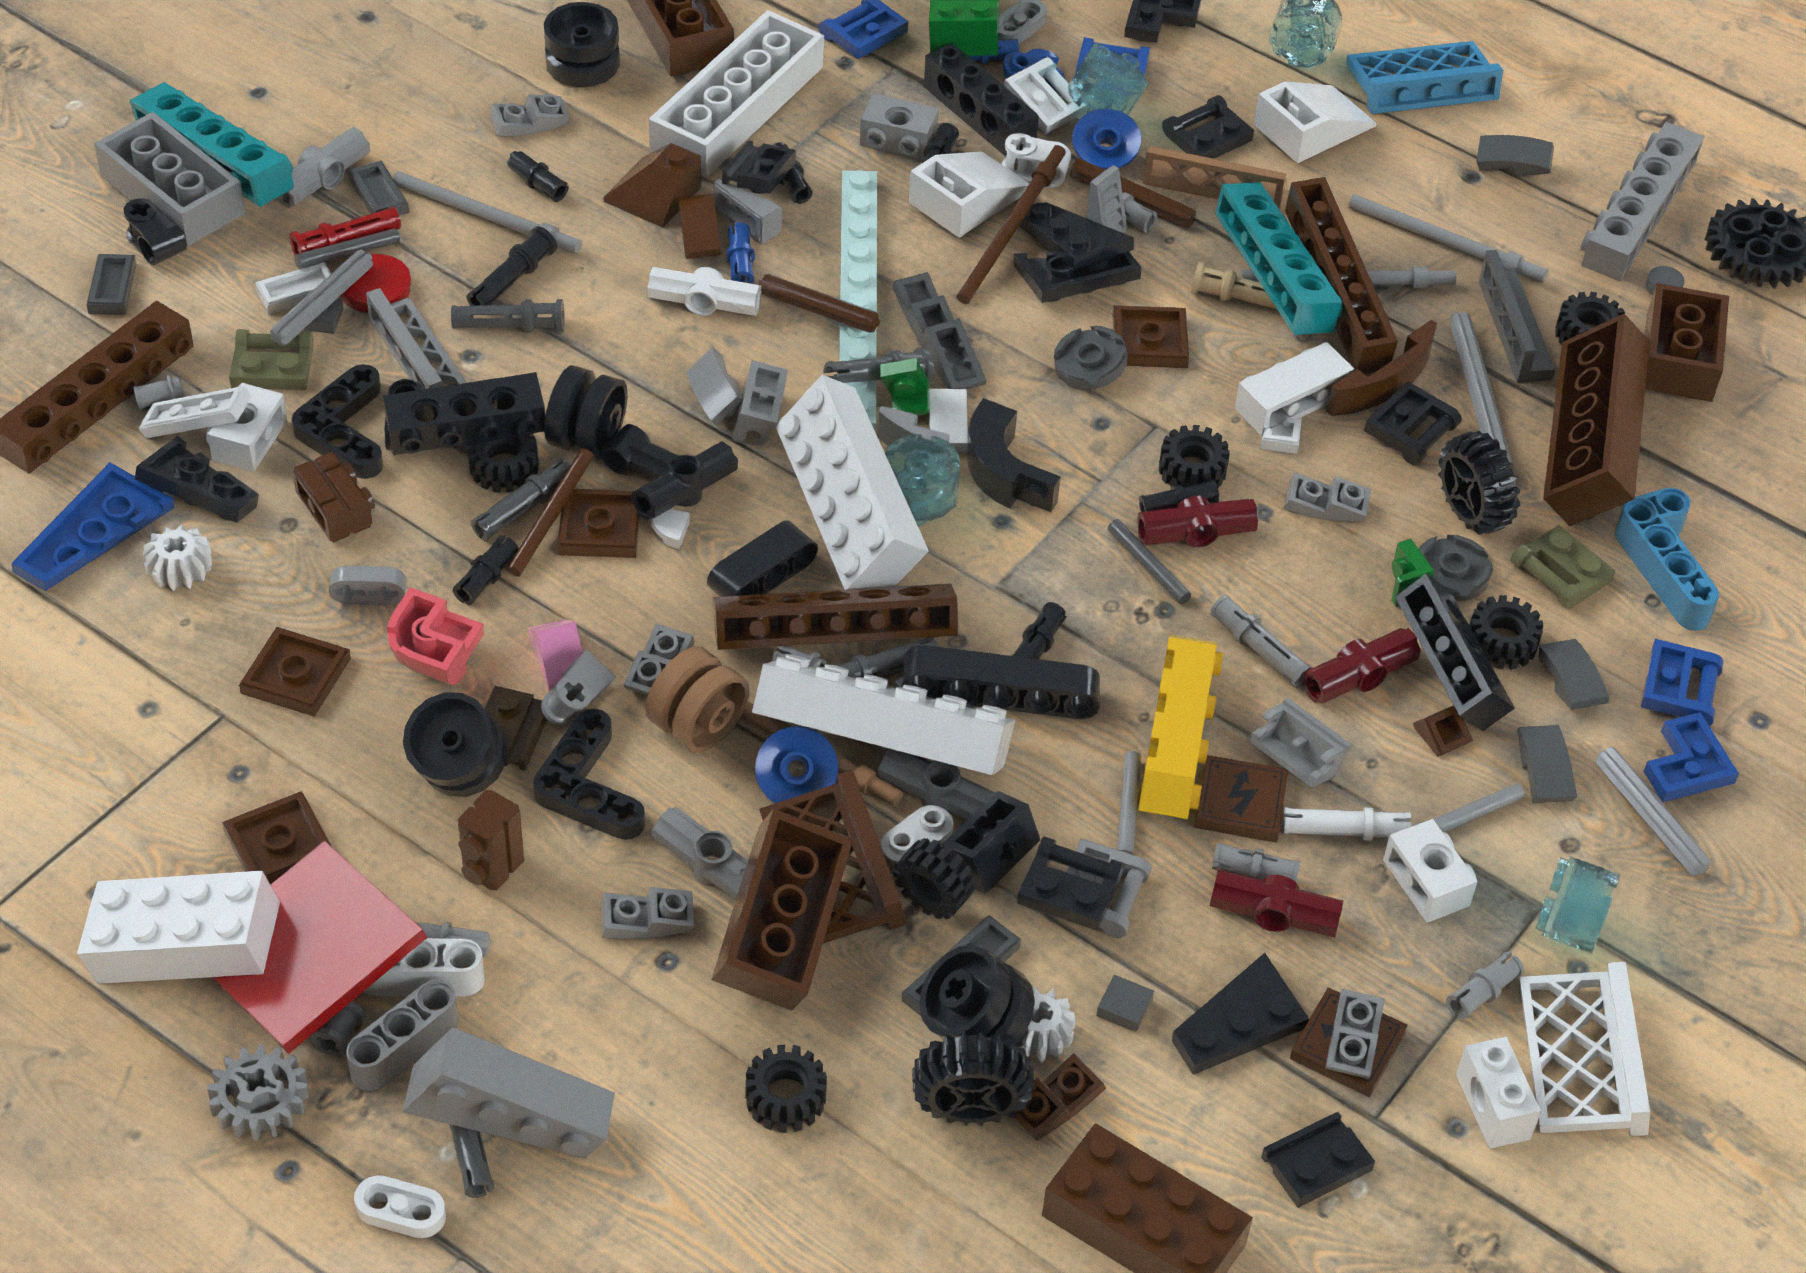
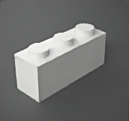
M1325 342L1314 348L1306 349L1301 354L1284 362H1278L1271 368L1254 376H1248L1239 382L1235 410L1263 436L1266 429L1282 424L1285 419L1301 418L1328 405L1332 385L1352 373L1354 368L1328 342Z

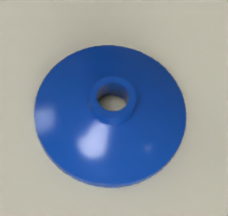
M1098 109L1085 114L1076 123L1072 135V144L1077 156L1105 170L1113 165L1122 168L1131 163L1138 155L1142 141L1141 132L1136 122L1127 114L1114 109ZM1107 143L1111 145V147L1101 146V144Z
M787 727L775 732L762 744L756 757L755 775L758 785L764 795L773 803L834 785L837 780L838 760L834 748L822 734L807 727ZM799 761L804 765V773L801 776L795 777L789 773L788 766L791 762Z

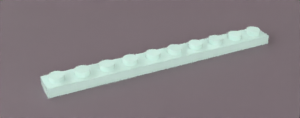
M842 170L840 299L877 312V171ZM840 323L839 361L876 358L877 327L873 333H868ZM876 380L845 383L856 388L876 433Z

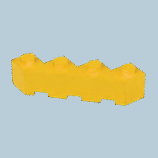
M1169 634L1138 811L1188 819L1190 809L1198 810L1202 785L1194 784L1197 763H1206L1209 740L1202 739L1204 720H1213L1217 696L1209 695L1212 675L1220 677L1224 654L1216 652L1217 642Z

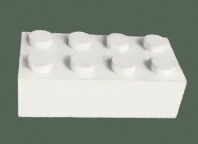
M263 871L97 881L77 954L97 984L264 974L280 900Z

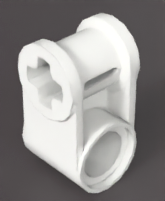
M1016 133L1008 136L1005 141L1007 156L1003 160L1002 165L1025 181L1031 182V175L1038 163L1045 161L1055 145H1060L1066 150V154L1056 168L1057 174L1047 187L1055 188L1059 187L1065 179L1071 159V152L1067 146L1060 142L1047 141L1030 137L1026 134ZM1020 144H1023L1022 151H1019ZM1015 163H1018L1017 170L1014 169Z

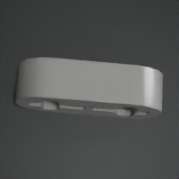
M340 566L334 569L331 574L329 594L335 601L344 604L395 605L400 603L405 595L407 578L402 571L392 567Z

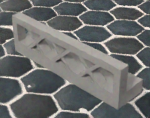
M380 288L366 293L369 320L409 379L418 382L422 390L442 387V382L452 385L467 383L409 297L390 304ZM407 312L410 317L407 324L402 322L398 316L399 314ZM412 336L425 339L423 346L419 347ZM428 359L441 363L438 370H434Z

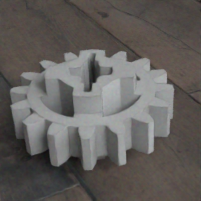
M260 1044L256 1054L251 1055L243 1047L240 1049V1059L235 1061L228 1056L224 1058L225 1071L220 1069L213 1070L214 1083L207 1085L210 1110L213 1117H218L219 1126L222 1130L232 1125L234 1137L239 1138L246 1130L251 1131L253 1140H258L263 1130H267L272 1137L277 1136L276 1126L283 1124L285 1127L291 1128L294 1126L291 1114L303 1115L305 1112L303 1100L309 1099L305 1069L298 1067L295 1055L284 1059L281 1047H277L271 1054H266L264 1044ZM280 1077L288 1083V1089L284 1088L283 1081L279 1080ZM229 1095L233 1096L234 1103L238 1104L236 1108L229 1102Z

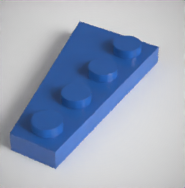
M109 462L12 562V573L47 591L174 509V498L152 486L135 480L134 475Z

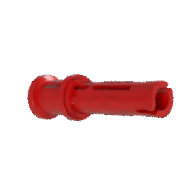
M390 207L389 209L333 226L330 223L324 222L319 224L317 229L300 234L298 231L290 233L289 239L295 256L303 252L394 228L398 230L401 227V220L395 207Z

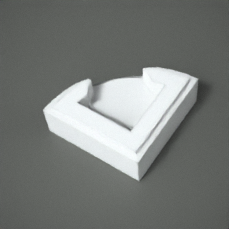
M1285 419L1282 424L1266 429L1262 436L1260 449L1297 454L1302 419Z
M669 509L656 518L651 519V527L663 539L664 544L680 550L690 523V513Z

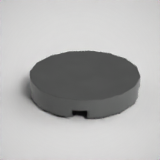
M1091 326V330L1082 331L1081 328L1073 330L1060 340L1054 350V365L1059 378L1068 386L1081 390L1097 389L1109 385L1121 376L1127 366L1128 353L1122 336L1113 329L1103 326Z
M1447 535L1446 539L1437 540L1438 536L1428 539L1419 547V550L1434 570L1433 579L1448 588L1455 601H1465L1478 597L1487 589L1493 571L1492 563L1490 564L1487 559L1488 553L1473 540L1459 535Z

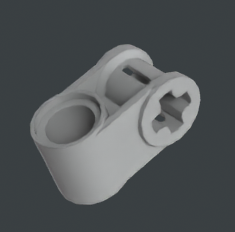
M586 649L562 674L563 677L544 696L541 702L543 715L555 725L569 724L611 684L616 676Z

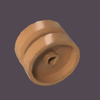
M693 646L680 652L659 673L645 704L646 716L664 732L673 733L674 738L692 753H703L722 741L738 722L749 697V683L731 667L722 666L718 658L703 647Z

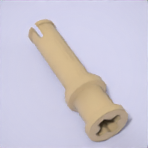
M1198 262L1191 293L1197 294L1200 291L1220 296V300L1225 302L1235 298L1277 309L1260 282L1237 277V273L1232 269H1228L1225 272L1205 267L1204 262Z

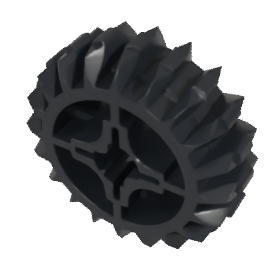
M1470 431L1447 441L1446 446L1441 449L1442 458L1438 460L1441 468L1438 476L1442 479L1443 486L1441 489L1447 497L1445 502H1449L1452 511L1455 512L1459 520L1465 522L1466 529H1473L1480 535L1496 532L1512 524V519L1517 517V508L1520 507V501L1517 498L1520 489L1516 485L1518 476L1514 475L1512 470L1513 463H1509L1507 459V451L1501 450L1499 441L1492 439L1489 433H1481L1480 431Z
M963 1032L960 1037L955 1038L946 1035L943 1042L931 1041L929 1048L920 1050L919 1058L915 1059L914 1068L912 1069L915 1101L920 1103L921 1110L931 1112L932 1118L939 1119L945 1117L950 1124L955 1121L964 1122L965 1126L969 1123L983 1125L987 1121L1000 1123L1003 1116L1012 1118L1015 1117L1016 1111L1026 1109L1027 1101L1032 1099L1034 1068L1031 1066V1058L1026 1056L1025 1048L1016 1047L1014 1040L1001 1041L1000 1036L997 1034L986 1037L980 1032L977 1035L968 1036Z

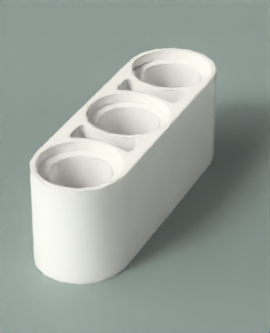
M427 938L364 992L374 996H408L428 981L443 980L452 985L456 996L473 995L483 987L485 982L482 950L477 943L468 939Z

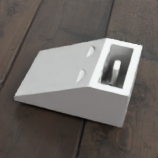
M1285 81L1259 93L1254 126L1296 163H1300L1376 127V122L1333 85Z
M982 151L934 155L911 170L909 203L960 238L1019 199L1030 183Z

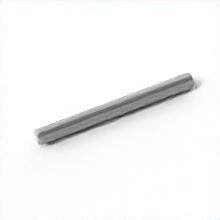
M1456 312L1452 315L1450 326L1480 432L1489 433L1492 439H1497L1500 443V449L1507 451L1509 463H1513L1471 316L1467 312L1461 314Z

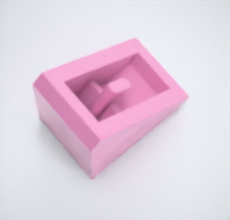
M569 619L528 628L548 691L563 677L562 674L583 653L576 622Z

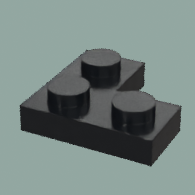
M1133 0L1125 26L1124 37L1157 43L1162 22L1180 27L1195 28L1201 0Z

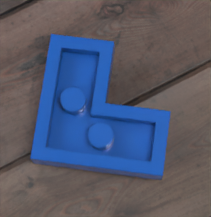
M1700 712L1664 721L1661 733L1674 754L1647 761L1643 771L1662 802L1736 783L1739 772Z

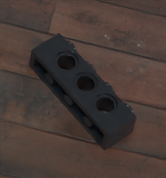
M950 43L925 55L924 88L1005 157L1007 156L1005 141L1008 136L1021 133L1037 138L1039 115L955 44ZM1020 144L1019 151H1022L1023 144Z
M536 372L383 395L385 417L393 455L414 454L424 450L444 447L452 448L463 444L482 441L490 442L501 438L520 435L529 436L534 433L544 432L545 406Z
M1425 574L1395 596L1460 717L1481 731H1484L1515 709L1448 588L1428 574Z

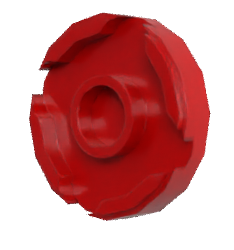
M371 254L373 266L349 287L340 298L347 306L361 312H368L366 293L378 288L381 289L390 304L408 298L411 292V277L409 268L401 260L390 255Z

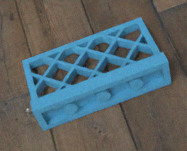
M1474 41L1347 55L1346 61L1347 66L1368 96L1367 109L1371 114L1499 100L1503 69L1499 63L1490 64ZM1460 54H1469L1470 56L1465 57L1461 56ZM1446 63H1451L1460 67L1458 68L1455 66L1448 65ZM1364 65L1374 66V68H1370ZM1415 66L1421 67V68L1427 69V71H1424V70H1421V69H1417V68H1414V67H1415ZM1383 70H1387V71H1390V72H1394V73H1396V74L1393 75V74L1384 72Z

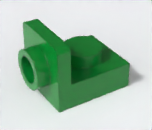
M917 358L880 364L881 379L892 397V409L918 416L928 414L930 412L929 381Z
M1411 538L1397 543L1395 557L1392 561V572L1396 580L1391 601L1395 607L1400 606L1395 596L1423 575L1428 574L1432 578L1434 575L1433 568Z

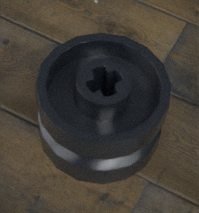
M573 2L559 6L547 15L543 23L547 71L555 80L565 85L589 87L607 82L617 73L620 66L619 27L617 17L611 10L595 3Z
M569 365L563 370L556 381L548 402L544 423V434L547 443L565 450H571L576 446L578 452L581 448H585L592 452L594 459L602 460V449L622 428L628 400L625 381L603 374L596 379L592 370Z
M444 692L426 699L414 709L405 725L403 746L407 760L434 789L448 796L468 797L484 791L499 778L506 765L508 743L504 730L478 700L464 693Z
M976 945L959 946L946 953L931 968L922 986L919 1005L921 1018L931 1032L943 1039L946 1035L955 1038L960 1037L963 1032L968 1036L977 1035L982 1032L983 1036L991 1037L997 1034L1000 1036L1001 1041L1010 1039L1014 1040L1016 1044L1023 1037L1032 1020L1035 998L1033 987L1023 973L1003 963L1000 958Z

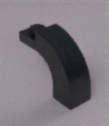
M983 398L975 409L969 426L967 462L975 483L987 496L1007 508H1011L1016 499L1029 505L1052 512L1058 503L1061 476L1027 464L1013 456L1007 448L1015 438L1017 411Z

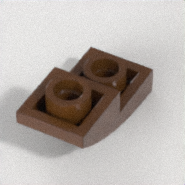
M714 194L679 198L686 259L721 255Z
M1073 1053L1043 1082L1038 1077L1034 1080L1032 1099L1027 1101L1026 1109L1016 1111L1014 1118L1037 1141L1075 1116L1098 1097L1106 1087L1083 1061Z

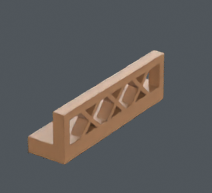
M1153 146L1148 147L1143 184L1219 199L1222 184L1261 182L1280 210L1287 182L1286 173Z

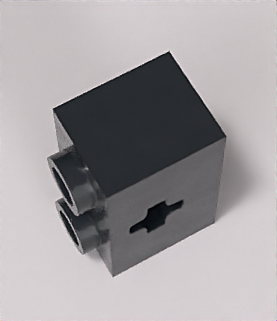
M997 791L942 845L943 847L947 845L952 848L951 854L954 857L959 854L963 858L961 864L968 865L971 869L968 875L975 877L976 882L973 884L976 886L975 889L986 894L1041 839L1029 804Z

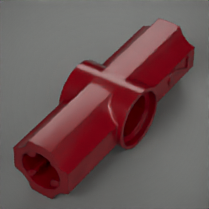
M1192 496L1181 501L1177 508L1138 512V536L1145 545L1186 540L1189 546L1204 547L1213 543L1218 536L1257 531V507L1254 499L1249 498L1209 503L1205 497Z
M1399 628L1369 643H1366L1363 639L1349 642L1340 650L1336 658L1304 672L1303 682L1307 695L1314 703L1321 702L1323 704L1355 688H1359L1361 692L1373 690L1384 681L1388 673L1419 659L1421 649L1418 645L1417 637L1409 628L1405 630Z
M1218 870L1210 906L1254 917L1257 925L1268 931L1282 932L1291 926L1335 937L1344 900L1300 890L1294 880L1283 875H1269L1263 880Z

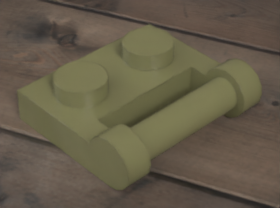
M237 329L235 350L229 376L231 388L239 387L241 383L263 389L307 390L314 347L313 332L301 331L300 335H297L287 345L281 346L277 342L274 343L272 341L271 334L250 333L249 330ZM250 348H258V349H298V353H296V352H256V351H249V350H250Z
M1560 525L1529 545L1523 544L1519 546L1510 558L1511 563L1517 568H1525L1559 596L1558 601L1567 609L1573 608L1609 584L1615 574V570Z

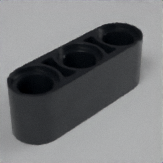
M789 520L782 521L717 563L707 577V585L720 597L767 594L809 566L818 553V544Z

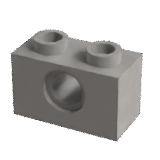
M873 93L860 120V146L923 160L925 147L929 142L933 141L937 133L939 108Z

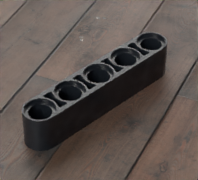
M928 645L913 646L904 655L902 688L903 685H911L928 690L926 697L933 699L942 698L943 695H950L965 699L967 704L976 707L988 705L1009 711L1074 719L1091 718L1100 709V674L1091 666Z

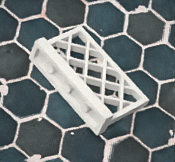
M1626 962L1608 963V970L1605 972L1520 977L1519 984L1534 1094L1541 1110L1538 1118L1540 1133L1629 1128L1630 1136L1648 1135L1650 1106ZM1599 986L1601 994L1591 1006L1574 995L1582 987ZM1549 990L1558 998L1546 1009L1532 1000L1531 991ZM1566 1002L1583 1013L1572 1026L1554 1015ZM1602 1007L1604 1015L1598 1012ZM1534 1013L1539 1016L1536 1020H1534ZM1591 1019L1605 1028L1607 1032L1597 1043L1579 1032ZM1546 1022L1564 1033L1552 1046L1536 1034ZM1571 1039L1589 1050L1578 1063H1575L1560 1052ZM1607 1045H1609L1610 1052L1604 1049ZM1539 1050L1544 1053L1541 1057L1539 1056ZM1596 1056L1612 1066V1071L1603 1081L1585 1069ZM1551 1059L1569 1070L1558 1083L1542 1074V1069ZM1577 1076L1595 1088L1583 1101L1565 1090ZM1613 1082L1615 1083V1090L1610 1087ZM1544 1087L1549 1090L1546 1096L1544 1092ZM1603 1094L1618 1104L1619 1114L1601 1115L1590 1106ZM1557 1097L1575 1108L1568 1117L1548 1118L1547 1107Z

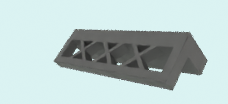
M1487 250L1479 278V285L1517 383L1552 380L1555 368L1516 269L1504 270L1497 250Z

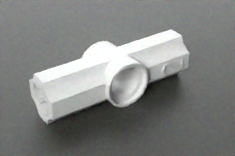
M652 267L649 275L647 297L683 303L689 311L700 316L710 315L715 309L756 316L759 309L761 286L726 280L720 272L709 267L698 268L693 274Z

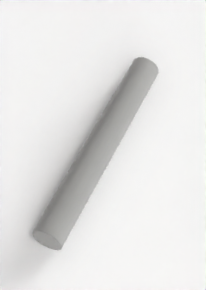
M1129 751L1125 754L1117 850L1134 855L1141 754L1136 751Z
M1516 783L1433 820L1442 832H1447L1523 799L1524 790L1520 784Z

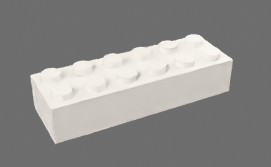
M767 10L649 118L650 152L673 143L701 155V176L707 178L823 68L824 35Z
M821 375L787 414L782 417L776 429L844 589L895 587L929 550L856 388Z
M786 654V657H777L776 661L763 664L752 713L993 775L1004 768L1015 724V719L1006 717L1007 711L988 705H983L982 708L976 709L966 707L967 700L950 695H943L942 698L933 699L926 697L928 691L926 689L911 685H903V688L897 687L896 689L887 687V679L865 674L864 678L848 677V669L825 664L824 668H813L809 666V659Z

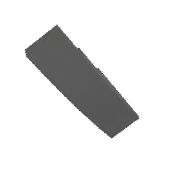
M925 272L895 280L892 288L920 346L930 351L934 369L948 389L967 390L985 385L986 378L960 319L954 320L944 295L938 296L929 273Z

